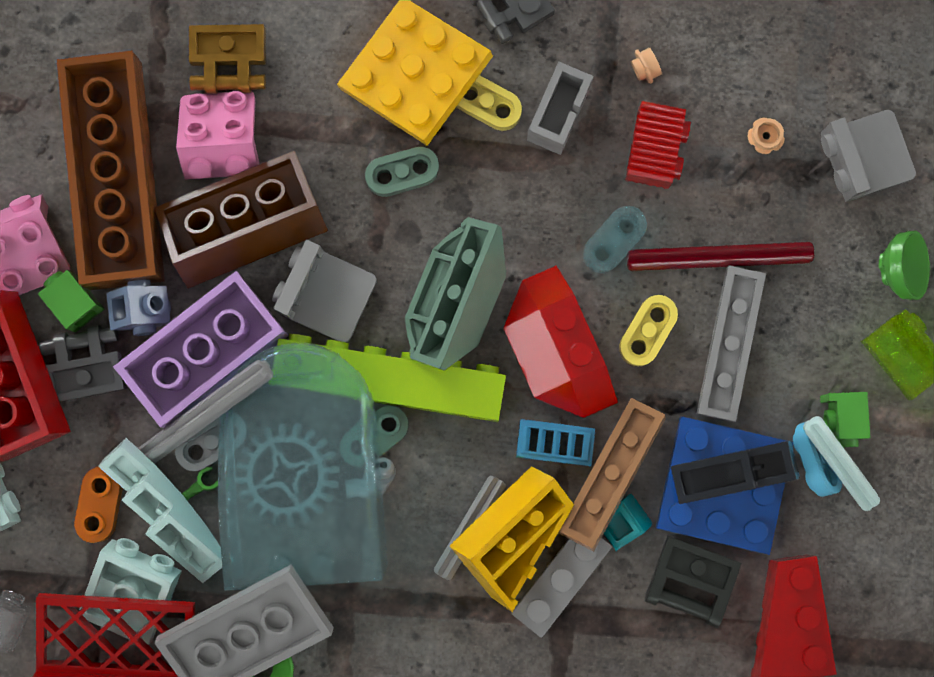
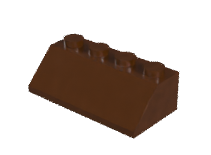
M295 150L154 207L172 263L188 289L328 231Z

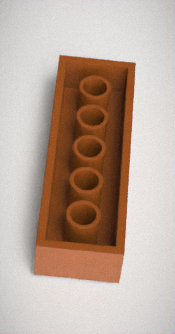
M132 50L57 59L79 285L91 291L128 286V282L135 280H150L151 283L164 282L159 220L154 208L157 207L142 62Z

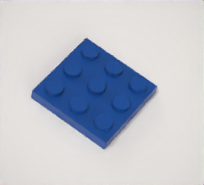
M681 416L678 422L656 528L770 555L785 482L679 504L671 466L780 443L786 440Z

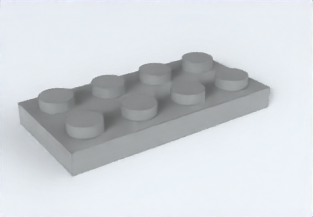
M289 565L158 635L154 644L178 677H253L331 636L334 627L293 566Z

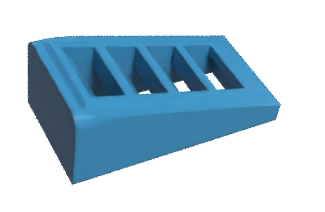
M520 419L516 458L591 467L595 428ZM531 429L538 430L536 452L529 451ZM546 431L553 432L551 454L544 453ZM561 433H568L566 455H559ZM576 434L584 435L581 457H574Z

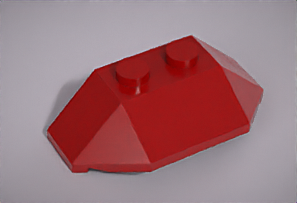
M557 265L522 280L503 330L533 397L581 418L617 404L618 400L604 359L577 299Z

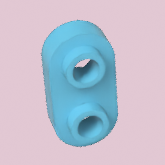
M805 422L798 424L793 435V445L800 454L806 472L805 478L808 487L820 497L839 493L842 488L841 480L806 435L803 429Z

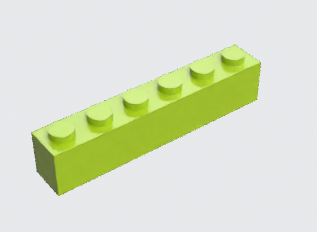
M289 334L288 340L278 338L272 371L273 377L270 383L276 387L499 422L506 375L498 374L499 367L477 364L476 370L461 368L462 361H457L446 370H441L411 359L410 352H402L401 358L386 356L387 349L364 346L363 352L348 350L349 343L327 340L326 346L311 344L312 337L299 334Z

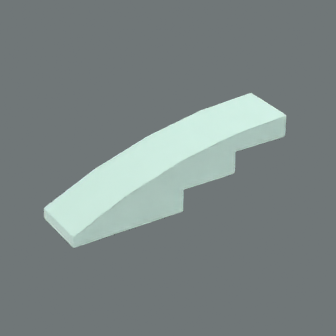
M125 438L102 460L98 467L127 491L122 501L150 524L145 534L199 581L204 583L227 564L228 557L186 498L132 442Z

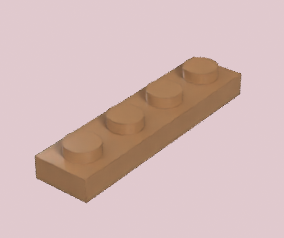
M633 398L630 399L575 499L572 510L559 530L561 535L593 552L595 551L666 419L665 414Z

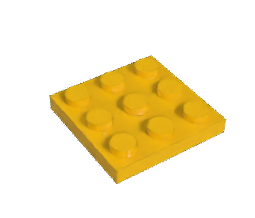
M399 0L337 85L343 92L428 146L492 59L493 55L488 48L410 0Z

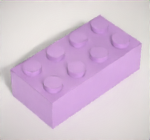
M235 271L113 367L159 427L165 428L273 349L278 343V338L285 339L289 335L246 280Z

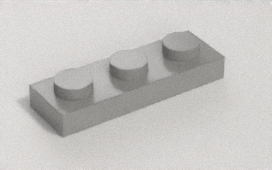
M601 538L593 552L568 539L511 614L542 638L613 546Z

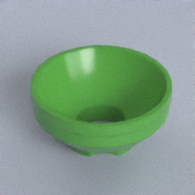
M918 231L898 233L879 257L882 282L902 299H921L926 293L929 283L930 261L928 249L924 238Z

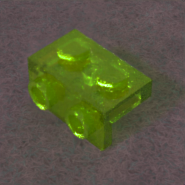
M905 309L895 313L861 340V342L909 401L916 398L934 383V343L925 333L927 328L921 318L915 313H909Z

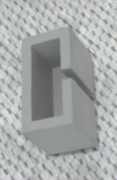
M558 61L528 129L527 141L561 155L590 90L594 76Z

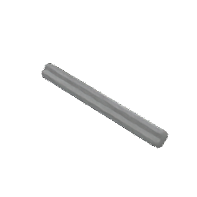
M256 360L138 447V449L155 464L271 380L273 372L270 369V364L267 361Z

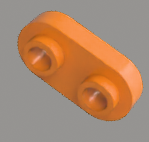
M99 467L89 470L82 480L74 522L78 536L89 543L103 542L114 533L123 488ZM100 478L106 482V489L102 493L97 492L95 489V483ZM92 516L99 520V527L95 531L88 527V520Z

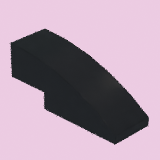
M791 440L671 466L679 504L752 490L800 478Z

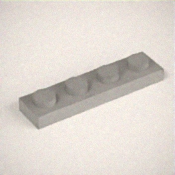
M734 266L726 268L697 415L736 422L766 273Z

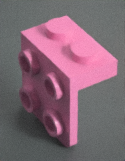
M232 91L218 94L185 95L180 99L176 149L185 180L230 177L259 165L254 140L255 95L252 91L251 93Z
M42 194L33 198L30 195L21 196L13 200L9 204L10 207L0 210V290L16 291L19 295L44 286V282L56 272L62 271L64 273L66 270L70 271V265L47 221L48 205Z

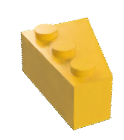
M531 466L450 545V548L490 597L513 612L519 602L515 599L526 579L529 578L531 580L537 570L534 567L545 546L550 548L574 504L555 478Z

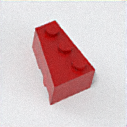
M805 554L769 560L762 602L763 612L760 631L757 633V649L751 677H824L837 675L817 556Z

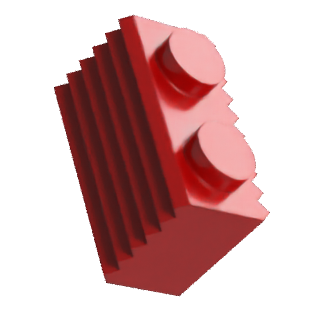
M641 101L625 176L626 181L669 189L673 179L680 180L684 158L678 157L680 143H687L691 126L690 121H685L686 109Z

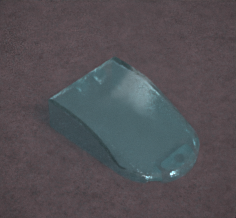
M287 343L262 351L248 360L233 377L256 360L267 361L270 364V369L273 372L272 379L222 414L219 420L218 509L224 590L246 589L289 565L293 566L305 585L383 580L388 561L375 406L367 383L358 370H355L338 353L323 346L309 343Z

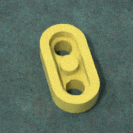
M480 75L469 89L474 90L477 93V97L474 100H467L463 97L456 106L462 112L500 131L510 130L515 127L520 121L522 113L521 102L515 94ZM505 107L509 110L510 114L506 118H500L496 114L497 109Z
M654 295L646 299L640 306L619 344V351L625 362L639 367L647 365L657 356L678 318L677 307L670 298L663 295ZM653 309L662 311L664 318L661 322L652 320L650 313ZM634 341H640L644 344L645 351L643 354L638 355L632 351L631 345Z

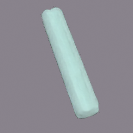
M815 416L806 421L803 425L806 435L861 509L869 511L877 506L880 502L878 494L823 419Z

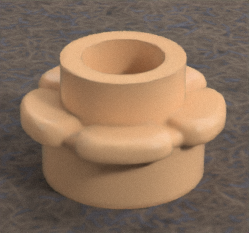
M651 48L641 52L638 49L635 50L636 59L631 61V65L639 81L646 79L648 83H653L654 78L662 75L660 65Z
M760 118L753 123V128L748 131V141L751 145L755 146V150L758 153L770 154L772 150L777 151L784 144V129L774 119ZM768 133L769 139H764L763 134Z

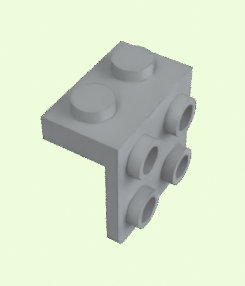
M884 110L848 123L844 117L830 122L821 131L822 148L826 156L830 158L834 169L835 184L843 194L845 202L909 182L916 176V171L896 116L891 110Z
M306 239L303 247L297 246L290 258L288 267L292 268V271L287 281H280L272 298V302L276 303L274 310L279 315L327 337L347 343L357 327L376 286L377 279L374 274L325 253L320 245Z

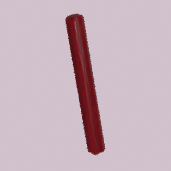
M811 242L632 249L627 252V267L630 271L805 264L814 260V246Z

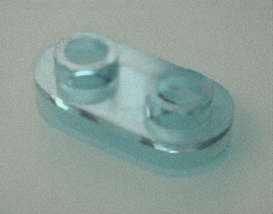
M623 206L615 210L585 245L583 259L587 267L597 273H607L615 269L645 234L647 221L644 214L633 206ZM623 221L630 222L633 225V231L624 233L620 229V223ZM597 249H605L609 254L608 259L605 261L598 260L595 256V251Z

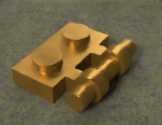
M264 24L189 25V63L191 66H204V75L190 76V89L205 90L206 94H218V90H238L242 93H251L252 90L266 89L265 74L251 75V65H266V29ZM237 65V75H218L217 66Z

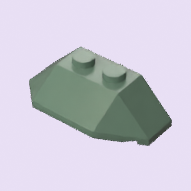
M467 217L461 223V227L451 232L433 248L405 316L407 337L411 347L409 350L411 359L446 370L479 345L507 276L502 228L499 225Z

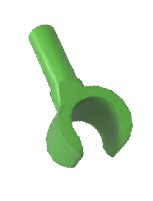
M212 467L202 469L198 473L197 482L181 493L187 501L203 490L212 492L219 487L220 479L211 486H206L202 483L203 476L213 470Z

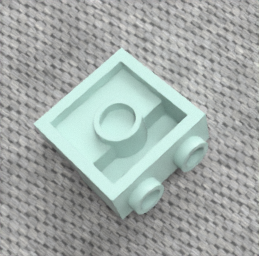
M121 538L117 541L112 539L100 551L84 596L171 601L182 570L173 567L174 561L166 555L155 554L151 557L138 551L139 545L130 539ZM89 608L82 614L88 621L101 627L110 620L100 608ZM129 610L121 617L136 633L149 622L138 610ZM115 623L107 629L129 639ZM153 625L141 636L148 645L152 642L157 630Z

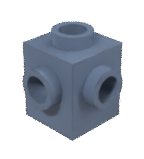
M135 280L128 282V286L106 293L110 330H133V336H147L155 334L157 327L171 322V305L166 286H151L150 280Z

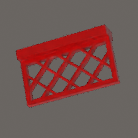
M39 593L36 596V672L32 677H178L174 670L160 657L162 653L159 650L155 652L141 636L153 625L161 634L169 630L160 620L168 612L185 613V621L194 617L195 602ZM47 605L61 606L71 618L58 628L47 617ZM89 608H100L110 620L97 630L82 614ZM129 610H138L149 620L137 633L121 618ZM74 621L91 636L79 647L63 633ZM114 623L129 638L117 650L102 635ZM47 630L52 634V635H51L50 637H48V638H47ZM55 638L71 653L64 661L47 660V645ZM93 641H96L109 655L102 663L92 662L82 652ZM133 643L148 657L141 665H132L121 655Z

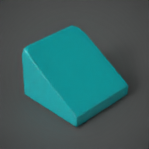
M629 494L622 499L604 535L615 551L645 533L653 523L636 498Z

